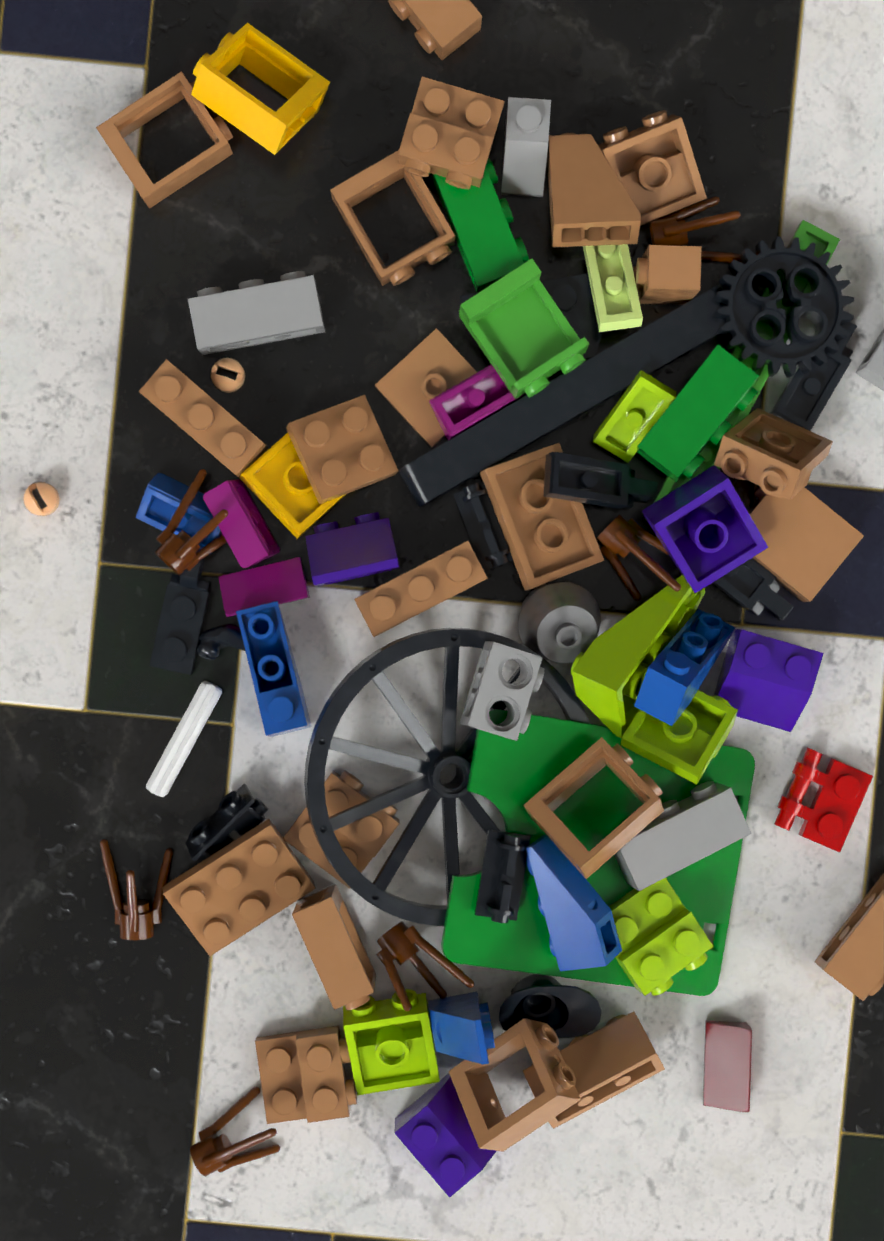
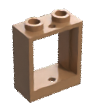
M182 71L96 127L149 209L233 154L228 143L233 138V135L220 115L213 119L205 105L191 95L195 81L189 83ZM185 99L215 145L153 184L123 138L179 101Z
M399 150L330 189L332 200L382 286L389 282H392L393 286L405 282L415 274L413 268L427 260L430 265L443 260L452 253L450 247L455 245V235L422 177L405 171V165L398 163ZM404 178L438 237L385 267L352 207Z
M602 737L523 805L531 819L586 879L664 811L659 798L663 792L654 780L647 774L640 778L630 767L634 762L628 753L619 744L611 747ZM607 765L643 805L592 850L588 851L553 811Z
M331 885L298 900L292 916L334 1010L344 1005L346 1010H352L367 1003L370 1000L369 994L374 993L376 973L337 885Z
M524 1018L494 1039L495 1048L487 1049L488 1064L482 1065L464 1060L449 1071L480 1149L504 1152L581 1100L575 1087V1075L564 1062L558 1049L559 1039L547 1023ZM526 1046L545 1092L508 1117H505L487 1073Z

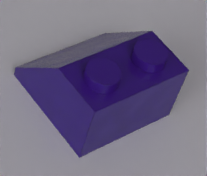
M715 465L642 510L662 546L694 593H697L769 548L729 478Z
M379 512L354 517L356 525L339 528L338 521L314 526V534L305 536L313 585L319 587L400 569L389 518L380 519Z
M735 629L730 637L714 695L724 698L733 708L737 709V717L791 732L812 695L824 653L746 630Z
M449 1073L395 1118L394 1133L449 1198L481 1172L496 1153L495 1150L480 1149L478 1147Z

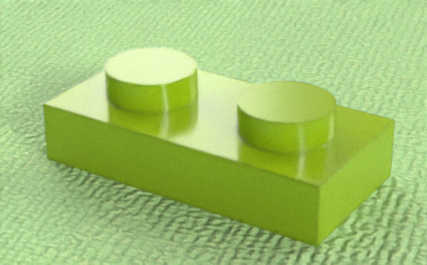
M640 370L595 432L593 442L629 463L637 452L639 443L676 398V391Z

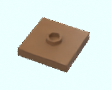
M436 328L376 383L375 387L425 442L433 448L445 437V434L429 400L477 372Z

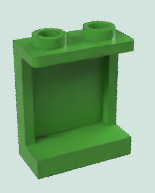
M533 259L528 260L462 303L459 310L460 319L515 399L524 393L529 398L536 395L550 384L547 378L559 370L565 375L576 369L585 361L583 355L590 345L585 337L582 339L578 337L539 280L542 272Z

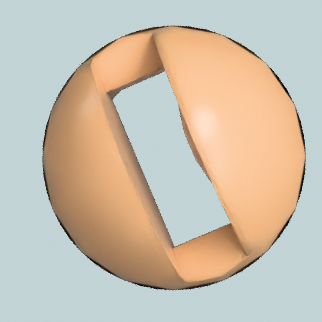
M222 358L212 366L210 377L217 389L222 392L231 393L237 391L243 385L245 371L237 360ZM223 368L238 373L236 380L216 374L217 370Z
M36 482L26 489L23 500L29 512L38 516H47L58 508L60 497L58 491L52 485L45 482ZM35 489L38 490L47 505L43 509L40 508L33 495Z

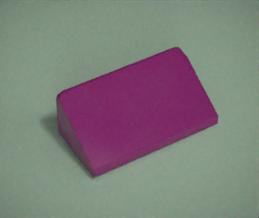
M491 364L429 400V403L446 438L450 440L518 401L523 395L515 399Z
M227 480L203 495V500L213 517L222 509L228 511V516L218 527L242 568H248L280 552L277 542L242 480Z
M300 557L219 576L226 617L236 616V611L278 601L279 605L310 598Z

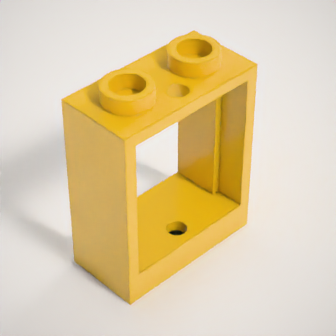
M247 22L235 34L227 33L212 55L205 53L199 59L193 70V75L197 78L191 95L275 155L318 113L330 81ZM240 64L289 100L275 112L226 76Z

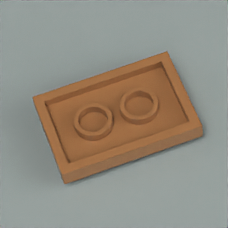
M560 443L480 472L525 591L604 561L583 504L543 496L546 455L551 452L563 453Z
M270 819L259 824L162 887L165 898L209 956H212L316 889L313 879Z

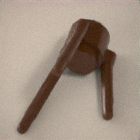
M714 196L660 217L658 220L651 221L649 224L652 245H688V231L738 219L740 212L736 210L685 222L684 218L717 205L720 199ZM701 251V260L732 262L737 260L742 262L740 254Z
M201 469L198 472L167 527L156 538L161 546L155 553L178 575H181L185 569L190 571L200 560L227 543L222 534L201 549L198 545L228 516L226 509H222L215 517L209 520L193 537H190L183 530L177 535L174 534L207 475L205 469Z
M619 514L597 537L604 545L600 549L602 555L609 560L634 600H641V594L617 557V553L624 559L632 552L674 591H680L681 585L637 545L641 541L638 538L640 537L668 555L658 537L641 528L632 518L627 522Z
M102 839L100 841V848L115 910V924L120 925V938L124 940H144L153 937L154 924L162 923L161 908L164 899L162 887L168 881L173 850L171 848L165 850L152 908H149L148 901L137 900L133 870L126 872L127 902H122L108 841Z
M401 921L376 941L382 948L376 955L384 964L403 1009L407 1012L411 1011L412 1005L393 961L395 960L400 966L409 960L441 999L447 997L446 991L439 984L438 980L417 956L420 949L416 945L468 988H473L475 985L474 981L426 941L413 925L408 928Z
M254 1087L211 1126L199 1132L201 1141L192 1145L190 1152L193 1162L202 1176L206 1177L217 1170L222 1173L233 1166L260 1159L280 1151V1146L274 1144L234 1156V1154L274 1137L277 1134L275 1128L255 1134L233 1145L225 1134L217 1136L218 1131L260 1094L261 1090L259 1087Z

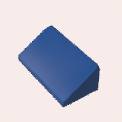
M157 473L147 485L135 518L164 531L189 486L165 474ZM197 492L174 532L175 535L183 530L190 537H193L213 518L203 500V493ZM218 526L198 544L200 549L222 534Z

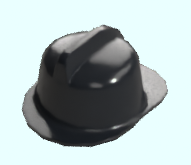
M533 974L524 977L512 988L511 995L505 999L500 1007L499 1021L503 1030L507 1031L526 1018L547 1023L554 1030L558 1038H573L584 1036L593 1031L600 1022L602 1010L598 1000L590 992L576 986L561 985L555 978L548 975Z

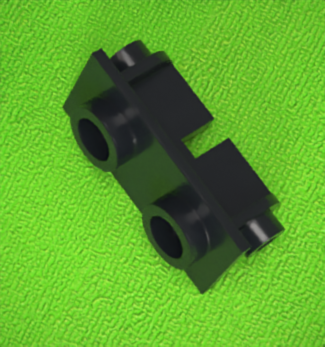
M484 482L470 485L454 493L453 495L483 570L487 571L513 561Z
M243 784L237 791L228 793L221 800L218 810L207 821L199 822L191 830L185 843L193 861L198 859L202 862L235 841L229 835L233 830L242 836L266 819L264 814L269 809L260 799L256 798L254 800L246 784Z
M488 829L474 915L491 917V921L498 923H508L509 920L517 921L527 861L526 847L529 846L530 835Z

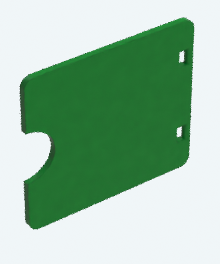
M490 709L489 717L495 725L500 724L506 719L508 710ZM531 714L526 732L524 734L519 733L517 741L477 729L467 791L489 799L500 811L505 823V831L530 835L529 845H531L546 834L531 819L523 805L601 737L611 747L615 744L621 746V738L616 736L607 726ZM722 745L716 757H713L698 784H695L621 746L634 763L630 767L640 778L647 774L662 790L663 794L659 796L661 803L670 800H677L679 802L691 796L690 791L694 787L708 781H714V783H720L732 788L734 795L738 796L737 802L746 820L755 770V760L749 751L738 747ZM606 765L555 809L553 813L584 847L590 851L641 807L643 803ZM743 838L666 877L684 907L692 912L702 929L704 928V923L716 924L713 940L714 947L705 952L708 956L707 961L697 969L687 971L683 968L671 978L674 983L667 992L706 996L711 994L718 986ZM614 855L586 879L608 906H611L635 889L627 884ZM527 861L517 921L509 920L508 923H498L491 921V917L474 915L482 870L467 875H452L441 941L442 952L451 962L634 987L616 958L603 967L568 971L559 970L557 959L552 955L549 947V930L546 919L538 907L539 894L534 876L528 870Z

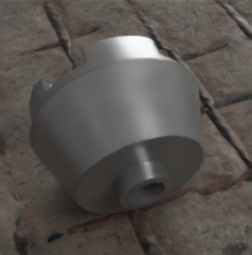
M571 582L542 584L532 590L522 603L518 620L520 638L526 647L542 656L545 660L557 663H572L577 655L581 652L585 653L594 639L597 638L601 624L600 608L594 596L579 585Z

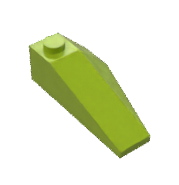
M683 575L676 579L681 585L680 591L676 592L670 586H666L594 639L586 652L579 653L572 664L571 675L573 676L576 696L620 738H622L639 710L634 707L648 667L668 645L673 636L680 631L696 612L705 595V588L694 593Z

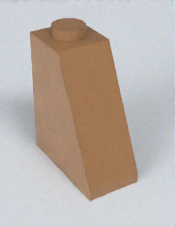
M575 133L549 136L547 168L552 247L637 244L641 223L640 212L591 134L577 135Z

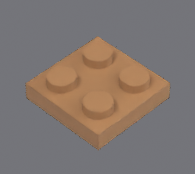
M365 395L290 422L286 427L319 504L394 476L398 472Z

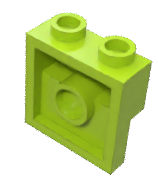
M698 690L689 706L673 726L639 709L621 738V746L698 784L713 757H716L733 728L738 710L733 708L724 698L717 695L709 696Z
M666 878L640 891L633 889L609 906L622 951L615 958L633 986L644 996L650 992L653 996L667 991L674 983L671 978L683 968L687 971H692L703 965L708 959L705 952L714 947L692 912L684 907Z
M405 989L412 1005L411 1011L408 1012L403 1009L396 992L392 995V998L378 1001L369 996L370 1000L367 1003L352 1010H346V1007L343 1006V1027L357 1096L440 1082L426 993L417 994L412 989Z

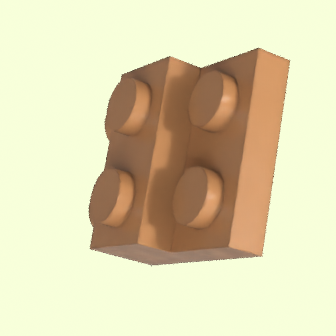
M422 76L399 149L398 163L405 165L404 170L416 176L428 177L429 173L446 177V183L457 188L470 189L471 185L480 188L505 101Z
M666 110L644 117L642 119L644 126L628 132L627 127L624 126L603 134L604 143L598 145L639 210L641 216L640 226L707 199L683 119L673 114L668 116Z
M757 408L723 435L714 465L722 468L723 472L729 477L748 480L759 485L768 495L791 500L807 485L812 470L828 456L833 441Z
M333 770L325 781V798L329 817L371 799L361 791L364 784L346 770L341 775ZM391 805L334 831L342 850L360 873L363 872L372 858L377 855L400 824V819L395 816L398 811L395 806ZM306 806L283 839L350 889V886L334 870L319 846Z
M339 1025L256 1037L255 1045L267 1124L307 1119V1123L350 1117L351 1105L357 1104V1093L354 1078L347 1079L345 1063L351 1062L346 1037L341 1038Z

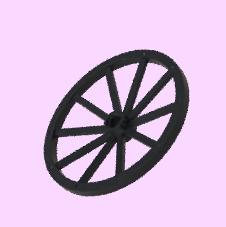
M470 628L431 629L397 639L376 650L354 667L334 689L316 721L308 746L304 778L306 806L313 832L325 857L350 888L367 902L386 913L418 924L444 926L452 875H460L456 798L461 801L486 835L488 834V829L500 831L471 792L467 791L472 757H468L474 750L477 729L472 728L455 750L459 647L483 649L485 641H492L537 656L540 655L512 639L487 631ZM445 647L441 750H439L383 670L416 653ZM542 658L540 667L544 668L542 683L560 705L566 720L589 723L586 712L569 683L557 669ZM520 666L509 679L508 683H513L518 679L520 675ZM371 680L428 757L426 761L333 736L342 715L351 701ZM500 700L495 702L490 709L505 710L506 705ZM328 750L423 774V776L344 811L330 817L328 815L324 786ZM449 764H455L456 775L454 779L442 784L440 781L442 769ZM428 790L372 883L351 863L342 850L334 831ZM441 798L447 905L421 904L385 891Z

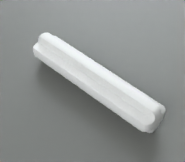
M203 681L198 687L146 784V789L151 793L164 797L170 791L222 694V689L217 685Z

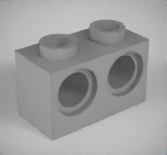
M485 641L460 724L517 741L519 733L524 734L530 723L532 711L527 707L532 692L536 693L539 690L544 677V668L540 667L543 657L500 643ZM510 659H514L520 666V675L513 683L506 682L502 675V668ZM501 700L505 703L508 713L502 723L495 725L489 717V711L495 702Z

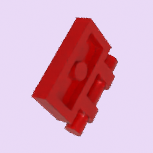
M807 747L801 763L797 761L792 773L796 775L786 797L781 796L777 805L780 811L774 824L790 831L795 817L803 818L805 820L799 831L800 836L840 853L873 776L832 758L825 773L816 770L823 754ZM812 781L819 784V788L811 806L807 807L801 803Z

